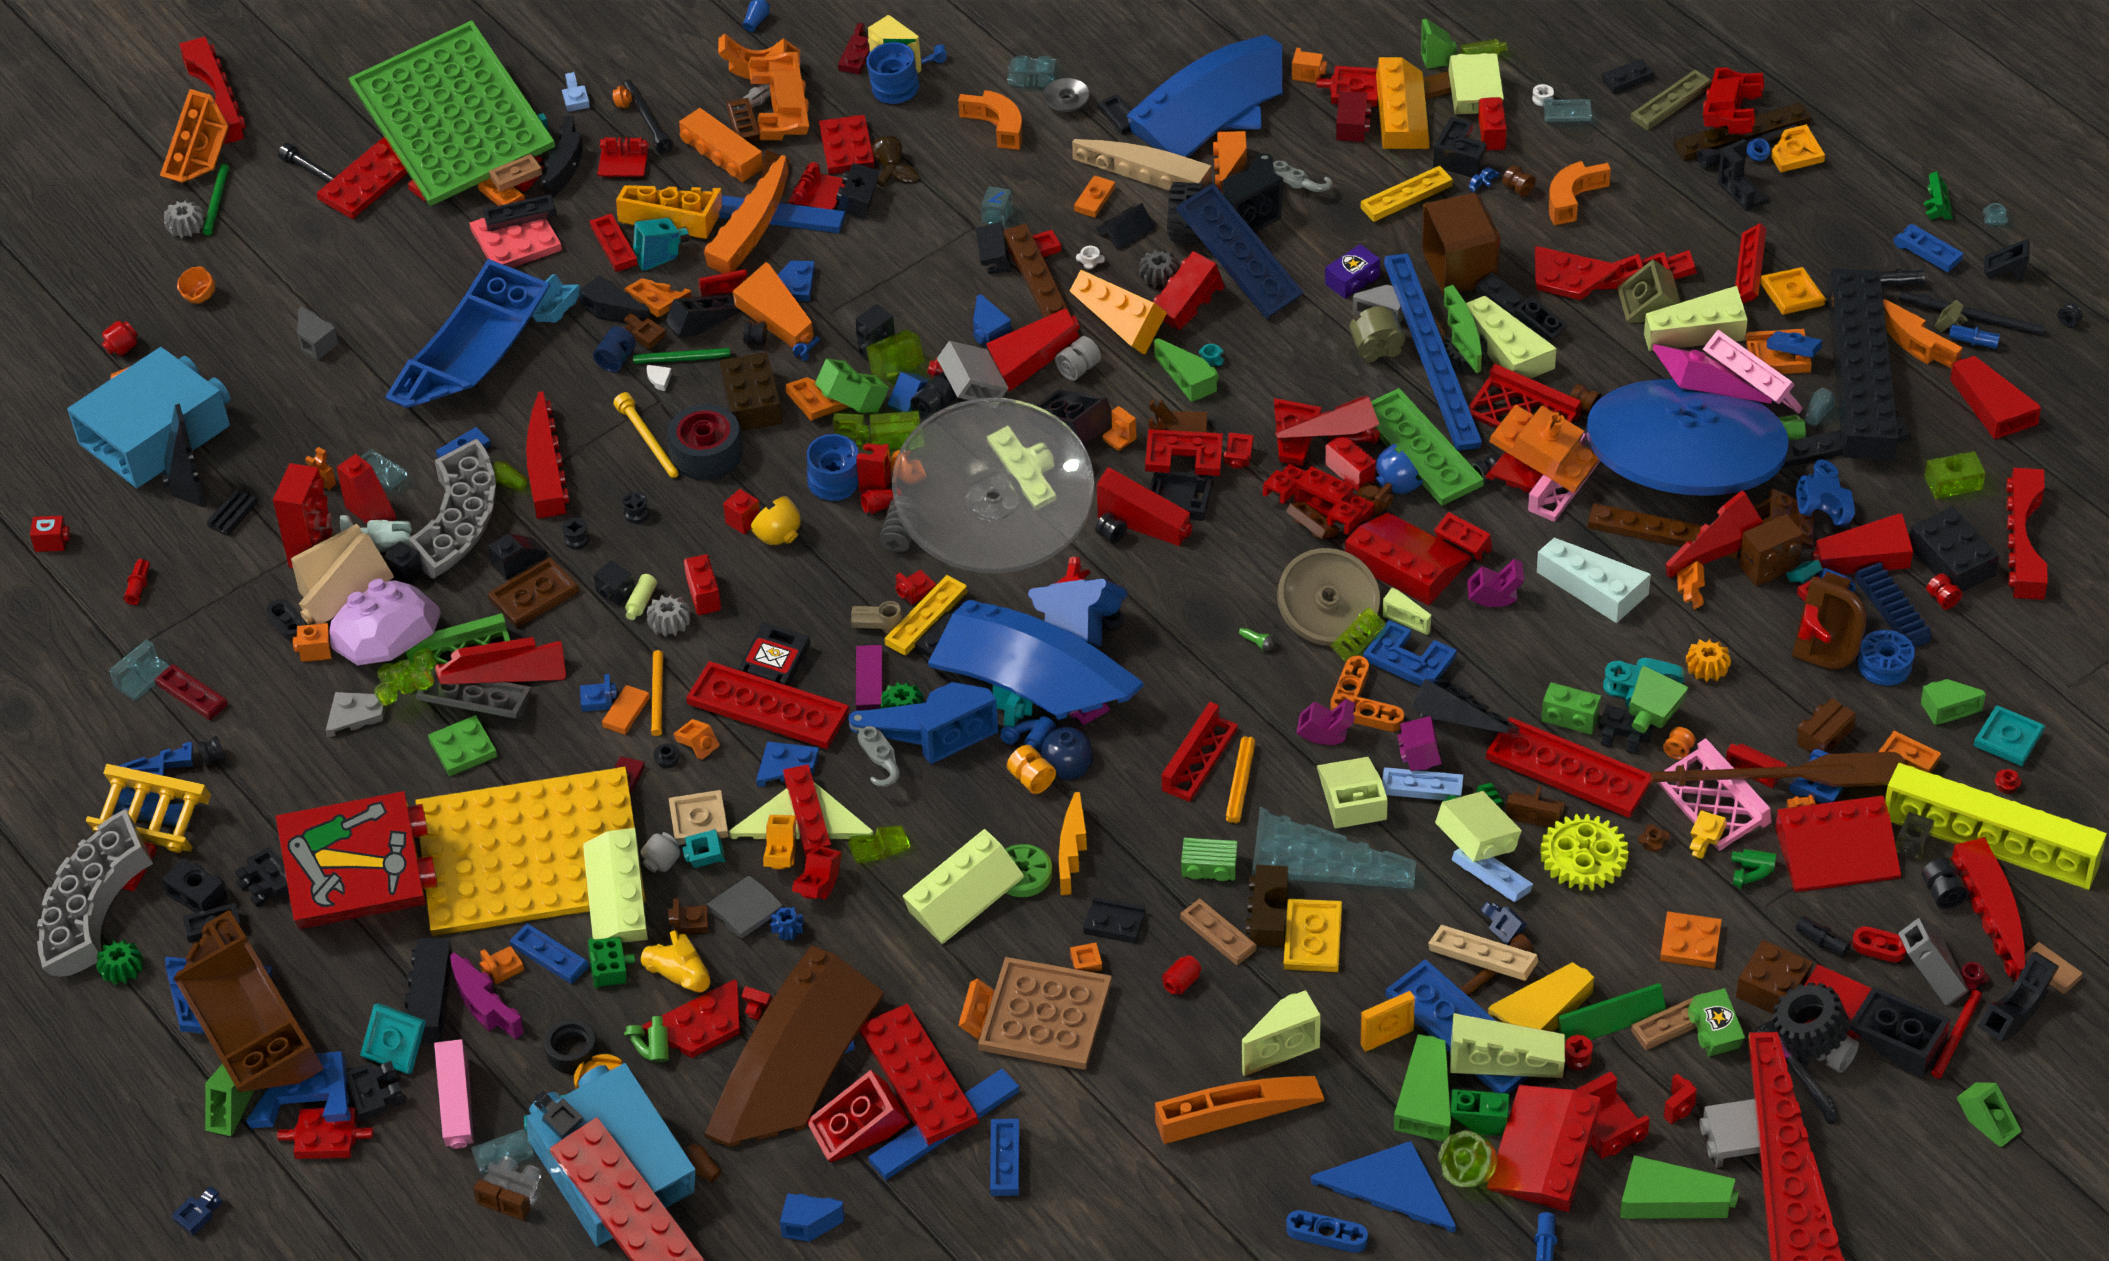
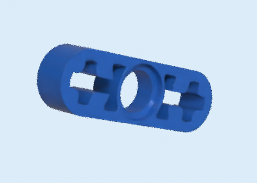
M1302 1210L1291 1212L1286 1219V1231L1291 1238L1352 1253L1363 1251L1368 1243L1367 1229L1358 1223ZM1298 1222L1303 1223V1225H1301L1300 1228L1295 1227V1225H1297ZM1312 1224H1314V1232H1310ZM1323 1227H1331L1335 1233L1331 1236H1323L1319 1233V1230ZM1340 1231H1344L1342 1239H1340ZM1354 1235L1359 1236V1238H1357L1356 1241L1351 1240V1238H1353Z

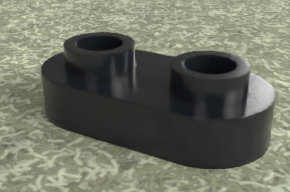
M275 600L267 606L266 612L269 622L287 640H293V637H297V626L306 625L302 616L286 600Z

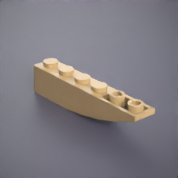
M1074 139L1072 142L1074 160L1170 191L1173 182L1203 183L1204 188L1211 184V165L1168 151L1103 140Z

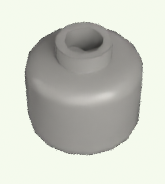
M665 832L662 835L658 833L652 835L641 849V855L644 858L643 865L654 873L657 870L667 872L681 855L678 848L680 846L679 842Z

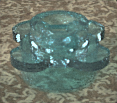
M1992 203L1983 209V214H1985L1984 223L1987 225L2007 224L2008 218L2005 217L2006 208L1999 203Z

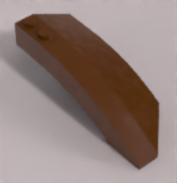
M811 945L772 999L744 1047L708 1124L705 1137L731 1147L739 1145L740 1140L755 1137L756 1140L777 1136L778 1131L793 1128L794 1131L806 1129L805 1125L832 1073L858 1031L884 997V991L836 954Z

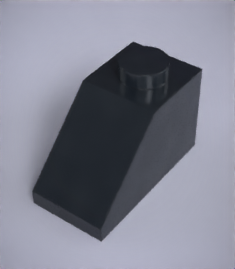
M511 533L488 545L492 566L506 580L547 555V551L532 537Z

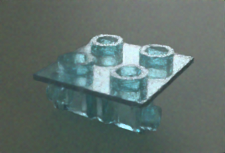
M1027 56L1011 58L1007 74L1012 75H1008V84L1024 86V74H1026V87H1029V74H1033V87H1036V74H1038V87H1046L1054 81V75L1050 74L1054 73L1057 59H1051L1049 56H1039L1037 59H1028Z

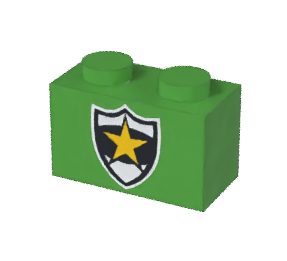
M1723 988L1694 996L1688 1008V1016L1690 1021L1695 1023L1697 1027L1699 1044L1702 1048H1705L1708 1057L1739 1049L1745 1036L1726 989Z

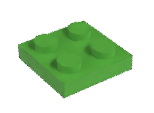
M476 715L428 734L429 742L449 777L497 757L496 749Z

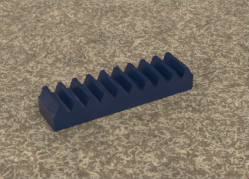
M1882 563L1856 572V582L1893 631L1906 636L1914 647L1930 642L1931 632L1929 625L1925 626V620L1920 619L1918 611H1914V605H1909L1908 597L1904 598V593L1902 590L1899 591L1898 584H1893V577H1888L1887 569L1883 570Z

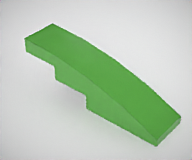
M1453 285L1444 288V306L1448 310V325L1452 329V344L1474 371L1479 373L1481 372L1482 352L1474 319Z

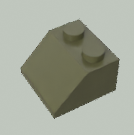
M1651 260L1617 287L1628 323L1645 322L1646 313L1681 303L1672 271L1655 260Z

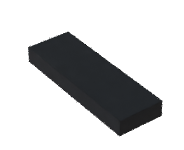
M551 194L482 210L488 231L557 216Z

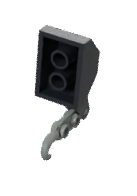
M1261 153L1257 155L1247 172H1238L1223 180L1222 194L1253 232H1256L1281 219L1283 181L1290 184L1292 188L1300 189L1304 187L1313 192L1329 190L1333 185V181L1329 177H1325L1326 184L1315 183L1308 178L1303 170L1295 169L1287 165L1285 161L1273 162L1272 155Z

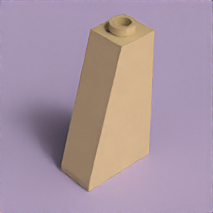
M360 533L301 600L299 603L302 608L300 614L307 624H323L336 616L347 603L348 596L354 592L364 593L368 590V584L372 580L382 579L384 582H388L394 578L369 534Z

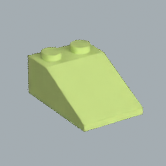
M1306 990L1297 994H1290L1286 998L1281 999L1242 1039V1073L1244 1076L1320 1048V1013Z

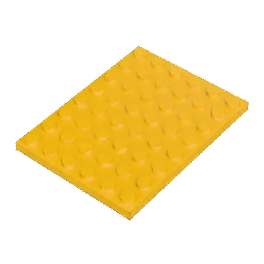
M626 767L416 799V805L423 804L428 835L420 837L422 857H433L438 884L436 888L426 889L431 935L438 936L590 911L583 844L607 831L635 828ZM642 881L643 900H644V902H646V901H645L643 881Z

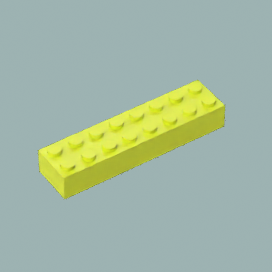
M1898 763L1887 787L1885 803L1892 823L1953 844L1985 837L1997 859L2087 890L2090 889L2099 869L2107 833L2095 828L2048 814L2042 810H2037Z

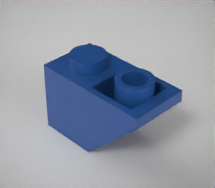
M787 1193L780 1219L782 1238L810 1242L843 1223L845 1219L843 1201H838L834 1198L824 1199L810 1197L806 1194L795 1195Z

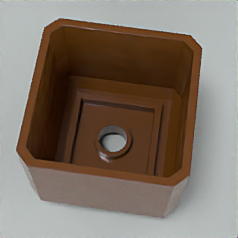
M1470 193L1423 204V256L1442 296H1444V288L1453 285L1459 293L1475 289L1476 285L1491 272L1498 276L1500 234L1480 195Z

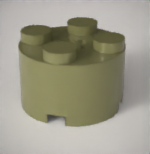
M1385 306L1372 307L1361 312V317L1356 322L1355 319L1351 321L1349 330L1359 355L1364 358L1366 363H1372L1378 357L1386 355L1395 357L1401 353L1405 335L1393 309L1389 311Z

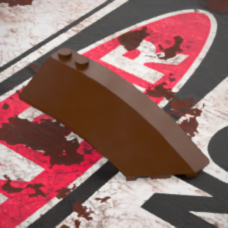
M228 910L207 922L201 930L203 934L199 943L193 944L185 958L187 964L183 970H178L174 980L237 1090L244 1092L297 1084L323 1070L324 1068L312 1046L288 1009L231 911Z

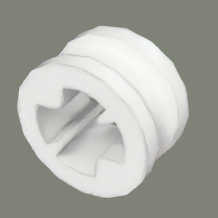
M1545 84L1535 86L1533 88V102L1539 106L1551 104L1553 102V88Z

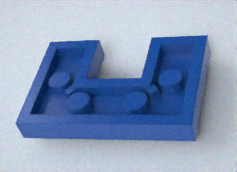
M1388 620L1363 653V657L1370 664L1422 686L1425 679L1441 678L1456 658L1457 650L1434 640L1424 654L1418 656L1403 649L1404 645L1411 638V629Z

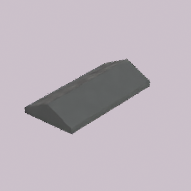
M431 668L416 694V700L518 718L524 714L531 687L507 682L440 684L435 669Z

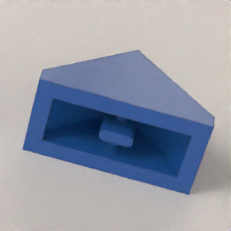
M901 372L889 399L888 407L908 417L913 412L910 405L911 398L920 389H923L929 380L918 374Z

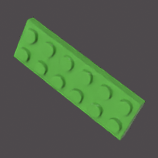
M1400 388L1371 401L1380 424L1375 426L1380 433V439L1387 447L1396 444L1398 447L1394 450L1397 453L1403 451L1419 473L1415 477L1418 481L1420 479L1423 480L1422 485L1441 506L1483 486L1484 479Z

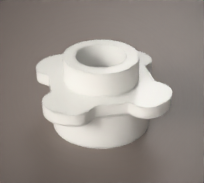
M1086 246L1076 255V260L1084 264L1085 269H1093L1098 263H1103L1105 260L1104 256L1100 255L1099 249L1095 246Z

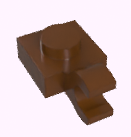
M631 313L624 318V321L628 323L625 329L634 336L637 342L648 349H651L666 336V329L649 318L642 322Z

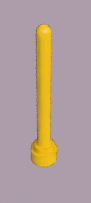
M627 392L619 394L613 402L618 412L629 417L671 478H676L679 474L678 470L636 412L635 400Z

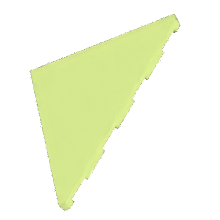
M814 782L829 839H849V837L871 839L874 837L873 831ZM787 788L729 830V837L731 839H737L738 837L766 839V825L769 815H794ZM796 824V839H800Z

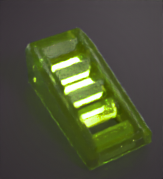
M1367 607L1330 647L1347 661L1350 657L1357 656L1386 626V623L1371 608ZM1357 625L1368 634L1367 637L1356 628ZM1350 633L1360 642L1359 645L1349 636ZM1343 640L1354 650L1352 653L1341 643Z

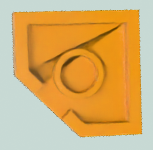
M1806 124L1784 130L1779 143L1772 150L1771 158L1781 173L1822 163L1825 161V154Z

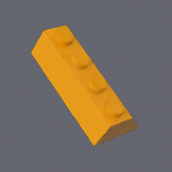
M1379 57L1376 79L1383 149H1429L1423 72L1402 57Z

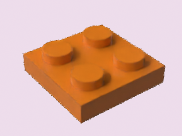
M1667 911L1660 961L1715 969L1722 919Z

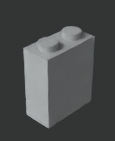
M949 340L937 357L958 398L996 406L1009 389L987 349Z

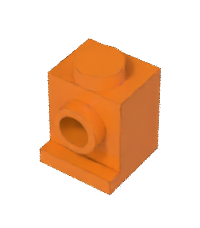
M1296 48L1292 61V80L1317 83V78L1325 75L1327 70V61H1323V54L1302 52L1301 48Z

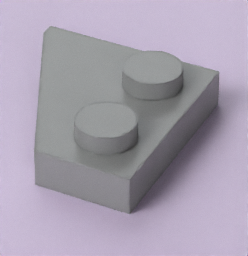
M335 692L326 727L327 737L336 736L335 731L348 727L352 731L364 725L382 722L388 702L387 696L382 694Z

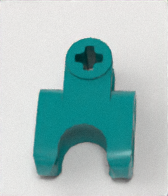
M1641 658L1636 665L1623 661H1612L1605 668L1606 677L1603 681V689L1612 697L1626 699L1625 705L1629 709L1642 666L1650 668L1683 684L1685 679V671L1681 666L1651 658Z

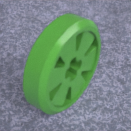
M1017 844L1005 849L1024 874V878L1008 890L1006 894L1015 897H1029L1042 892L1049 885L1052 879V863L1044 850L1030 844Z

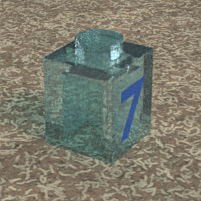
M988 186L981 204L982 223L995 224L1001 222L1005 226L1012 209L1011 190Z

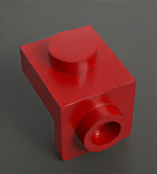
M1229 432L1226 452H1224L1223 456L1225 464L1237 469H1241L1243 466L1250 467L1254 436Z
M1675 1074L1672 1077L1671 1092L1674 1095L1665 1101L1663 1118L1671 1125L1679 1118H1685L1691 1112L1696 1102L1697 1089L1691 1081L1684 1079L1679 1074Z

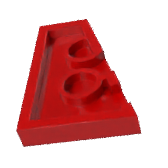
M1274 398L1276 431L1298 422L1312 419L1315 415L1322 413V407ZM1314 436L1277 438L1279 462L1303 466Z

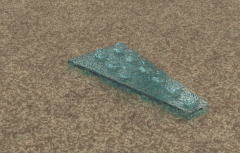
M1260 807L1252 875H1255L1256 864L1288 866V879L1414 889L1415 860L1389 851L1379 852L1370 849L1369 844L1363 842L1356 844L1347 841L1346 837L1311 824L1301 825L1292 822L1290 817L1285 815L1278 817L1269 814V810Z

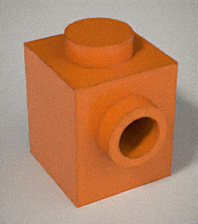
M328 623L297 626V637H293L294 652H299L301 662L332 659Z

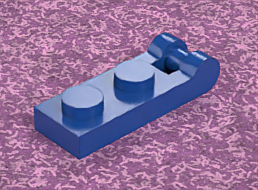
M1913 224L1908 225L1904 229V233H1899L1893 239L1894 244L1898 248H1906L1946 272L1952 270L1963 260V252Z

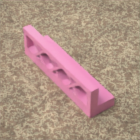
M1583 433L1580 444L1585 446L1586 434ZM1543 475L1529 493L1528 511L1555 522L1587 478L1575 493L1568 490V493L1557 495L1555 490L1563 486ZM1555 503L1556 509L1552 512L1543 508V506Z

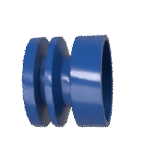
M897 42L884 43L875 47L866 58L872 93L877 100L883 103L897 104L910 100L917 94L920 88L914 52L909 46Z
M826 434L810 443L807 450V483L812 494L823 500L840 501L850 497L856 491L859 485L856 462L859 452L854 441L846 436Z

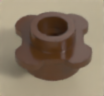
M1649 824L1645 827V832L1638 836V842L1646 850L1657 852L1663 848L1664 842L1669 840L1670 834L1668 831H1661L1655 825Z

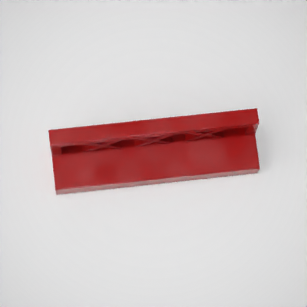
M1212 702L1208 703L1163 771V792L1191 802L1238 730V724L1219 717V705ZM1216 726L1228 730L1226 734L1215 736L1213 732ZM1214 744V752L1202 753V747ZM1202 762L1204 768L1191 773L1189 767ZM1190 781L1192 785L1189 791L1177 788L1179 783Z

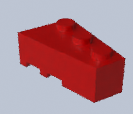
M1192 251L1188 258L1182 261L1180 269L1174 276L1170 277L1164 290L1153 300V303L1167 312L1163 320L1164 323L1180 330L1198 313L1196 309L1203 302L1208 304L1212 300L1210 296L1216 290L1222 291L1225 288L1216 263Z

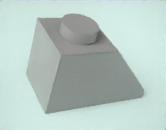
M1384 285L1355 293L1353 296V314L1360 316L1361 312L1372 307L1385 306L1387 310L1391 311L1393 309L1399 323L1404 317L1393 286Z

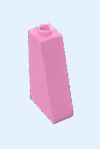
M462 1039L434 1043L443 1140L446 1147L450 1146L454 1149L464 1148L467 1144L474 1143L468 1056Z

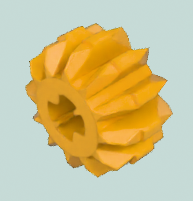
M1699 639L1697 645L1691 644L1686 655V663L1689 674H1695L1696 680L1704 678L1707 683L1711 678L1718 681L1720 676L1725 677L1731 663L1728 647H1722L1720 641L1712 643L1711 639L1707 642Z

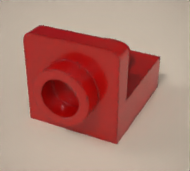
M922 570L907 578L902 573L896 575V592L911 605L924 599L936 586V583Z

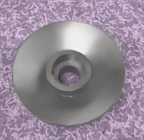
M1072 78L1054 80L1043 91V100L1046 105L1057 111L1068 112L1083 107L1089 99L1088 87L1083 82Z

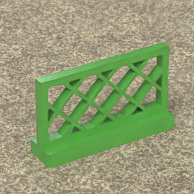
M503 614L435 631L434 634L405 651L417 692L435 663H448V661L439 658L442 652H454L457 649L466 648L472 644L478 646L489 644L492 639L503 636L504 641H510ZM427 658L430 662L423 669L416 666L414 660Z

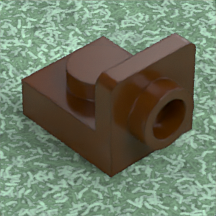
M1366 482L1356 493V495L1374 503V514L1377 516L1385 508L1390 507L1394 498L1392 495V484L1388 482L1382 489Z
M679 898L673 899V909H668L669 924L675 925V930L679 935L708 933L707 905L680 907Z

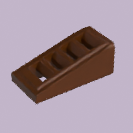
M749 98L726 102L732 130L749 143L759 141L760 135ZM745 105L744 109L733 111L732 107ZM747 113V115H748V116H743V117L735 118V115H739V114ZM749 120V123L737 125V123ZM751 128V131H746V132H742V133H740V131H739V130Z

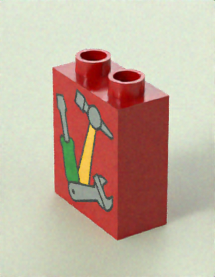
M404 791L275 815L293 919L298 929L427 905L424 890L438 887L433 857L418 858L415 844L416 837L428 835L423 804L409 806Z

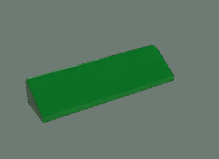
M1657 983L1560 1015L1557 1033L1565 1034V1042L1574 1035H1583L1592 1040L1631 1027L1639 1021L1666 1010L1662 985Z

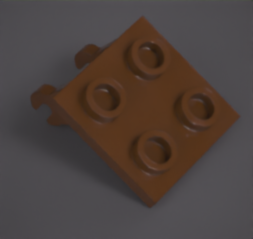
M1154 399L1150 401L1149 408L1155 413L1157 423H1154L1153 417L1149 419L1148 426L1150 429L1207 432V412L1170 411L1163 400H1159V405H1155Z
M1774 488L1769 491V499L1759 505H1753L1760 518L1770 515L1763 520V524L1787 514L1804 533L1802 545L1808 548L1813 546L1814 511L1811 517L1800 514L1797 500Z

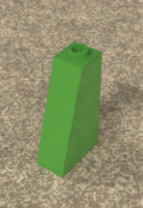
M1418 1034L1394 1113V1131L1449 1143L1451 1119L1445 1040L1434 1036Z
M1634 1155L1622 1198L1620 1218H1728L1730 1207L1736 1208L1739 1191L1734 1190V1178Z

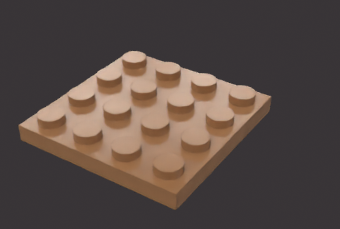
M1005 957L978 1042V1050L1086 1070L1111 987L1112 976Z

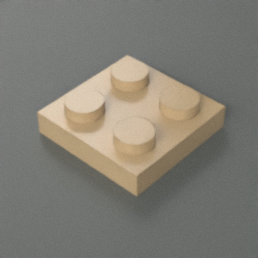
M721 790L669 798L674 837L680 845L686 844L685 837L713 829L717 830L721 838L728 837Z

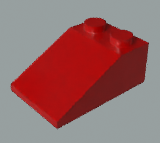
M870 1070L811 1116L807 1124L827 1160L831 1163L889 1139L910 1121L888 1083Z

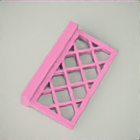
M1717 330L1703 348L1707 354L1777 404L1783 402L1798 414L1803 409L1789 392L1794 386L1792 381L1721 331Z
M1704 739L1697 744L1698 749L1665 771H1676L1677 765H1683L1685 770H1688V765L1696 760L1703 765L1702 770L1734 768L1707 739ZM1744 779L1717 780L1719 783L1718 789L1703 788L1704 781H1700L1699 788L1678 787L1677 785H1669L1667 782H1657L1694 824L1699 810L1712 811L1715 815H1718V812L1733 814L1731 823L1727 822L1725 829H1730L1729 835L1719 840L1717 845H1714L1718 851L1724 849L1759 825L1764 828L1772 823L1770 807ZM1683 793L1698 794L1697 802H1684L1682 800ZM1702 795L1717 796L1715 805L1700 804ZM1721 796L1732 797L1735 800L1734 807L1719 806ZM1737 814L1749 815L1752 819L1746 824L1735 823Z

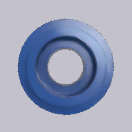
M1757 138L1749 142L1746 151L1752 160L1761 162L1768 158L1770 146L1766 140Z

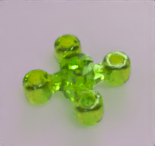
M425 648L416 652L413 656V664L410 660H402L395 665L388 663L378 669L377 675L381 684L374 689V693L381 705L386 706L395 702L398 698V690L402 694H408L416 689L420 691L426 690L434 684V677L430 670L436 666L437 661L430 649Z

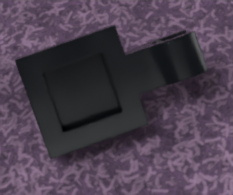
M544 1090L535 1097L536 1102L534 1105L541 1112L546 1113L542 1116V1121L561 1139H564L583 1122V1116L564 1098L556 1103Z

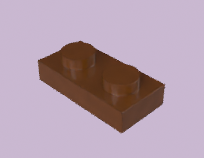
M1306 502L1290 503L1286 512L1293 517L1294 522L1311 530V534L1314 537L1322 540L1337 537L1340 528L1335 524L1332 526L1327 525V518Z

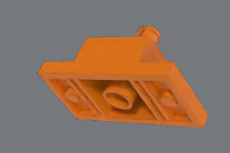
M1515 405L1489 440L1492 444L1573 493L1577 491L1599 462L1598 457L1592 450L1580 444L1584 430L1565 420L1563 415L1559 416L1558 412H1552L1542 405L1534 415Z

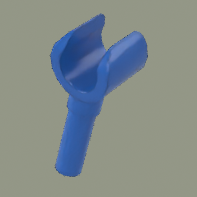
M942 44L936 45L933 54L921 58V64L934 60L937 63L945 62L947 59L945 46Z
M815 336L806 345L804 343L796 344L793 347L794 356L797 357L800 354L801 360L807 361L809 359V351L820 341V338Z

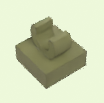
M1955 300L1941 312L1934 327L1942 333L1948 327L1950 329L1952 325L1961 326L1967 321V318L1961 314L1964 305Z

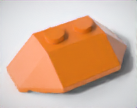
M189 89L160 173L161 177L184 183L215 169L229 126L212 95Z

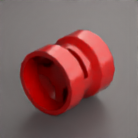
M1942 573L1930 580L1926 591L1931 597L1937 598V603L1946 610L1954 607L1961 600L1963 592L1956 585H1952L1951 579Z

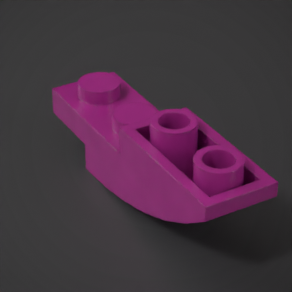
M455 952L452 953L450 958L455 983L469 1012L489 1032L498 1025L515 1040L524 1033L520 1013L514 1008H508L501 998L493 992V981L489 975L476 970L467 958L462 959Z

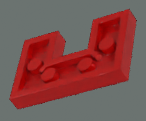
M1148 429L1145 471L1170 473L1171 455L1196 457V475L1220 476L1223 433Z

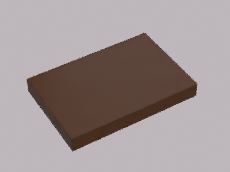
M549 557L487 593L489 601L517 629L580 591L579 586Z

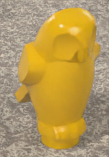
M674 930L670 932L673 945L663 946L657 944L656 946H647L643 950L641 963L649 972H658L673 983L682 985L683 988L695 992H704L708 989L710 985L708 970L686 934L679 935Z

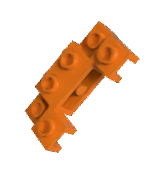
M784 52L769 57H750L748 68L751 84H769L773 113H759L758 115L759 139L783 140L784 135H807L809 129L807 116L809 102L804 97L806 84L805 80L801 79L797 52Z

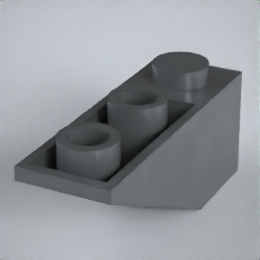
M1918 918L1898 933L1908 955L1945 1006L1948 1007L1969 991L1937 926Z

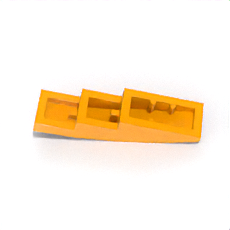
M1075 792L1065 815L1060 836L1059 874L1061 895L1072 894L1070 873L1079 872L1078 851L1087 850L1080 792Z

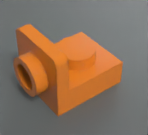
M1117 406L1112 410V428L1103 434V440L1117 451H1121L1137 439L1136 418L1120 406Z
M694 719L690 720L673 734L678 743L692 747L697 758L701 760L719 747V742L711 726Z
M511 946L491 956L485 949L480 951L482 962L479 963L480 969L491 977L495 985L524 971L523 963Z

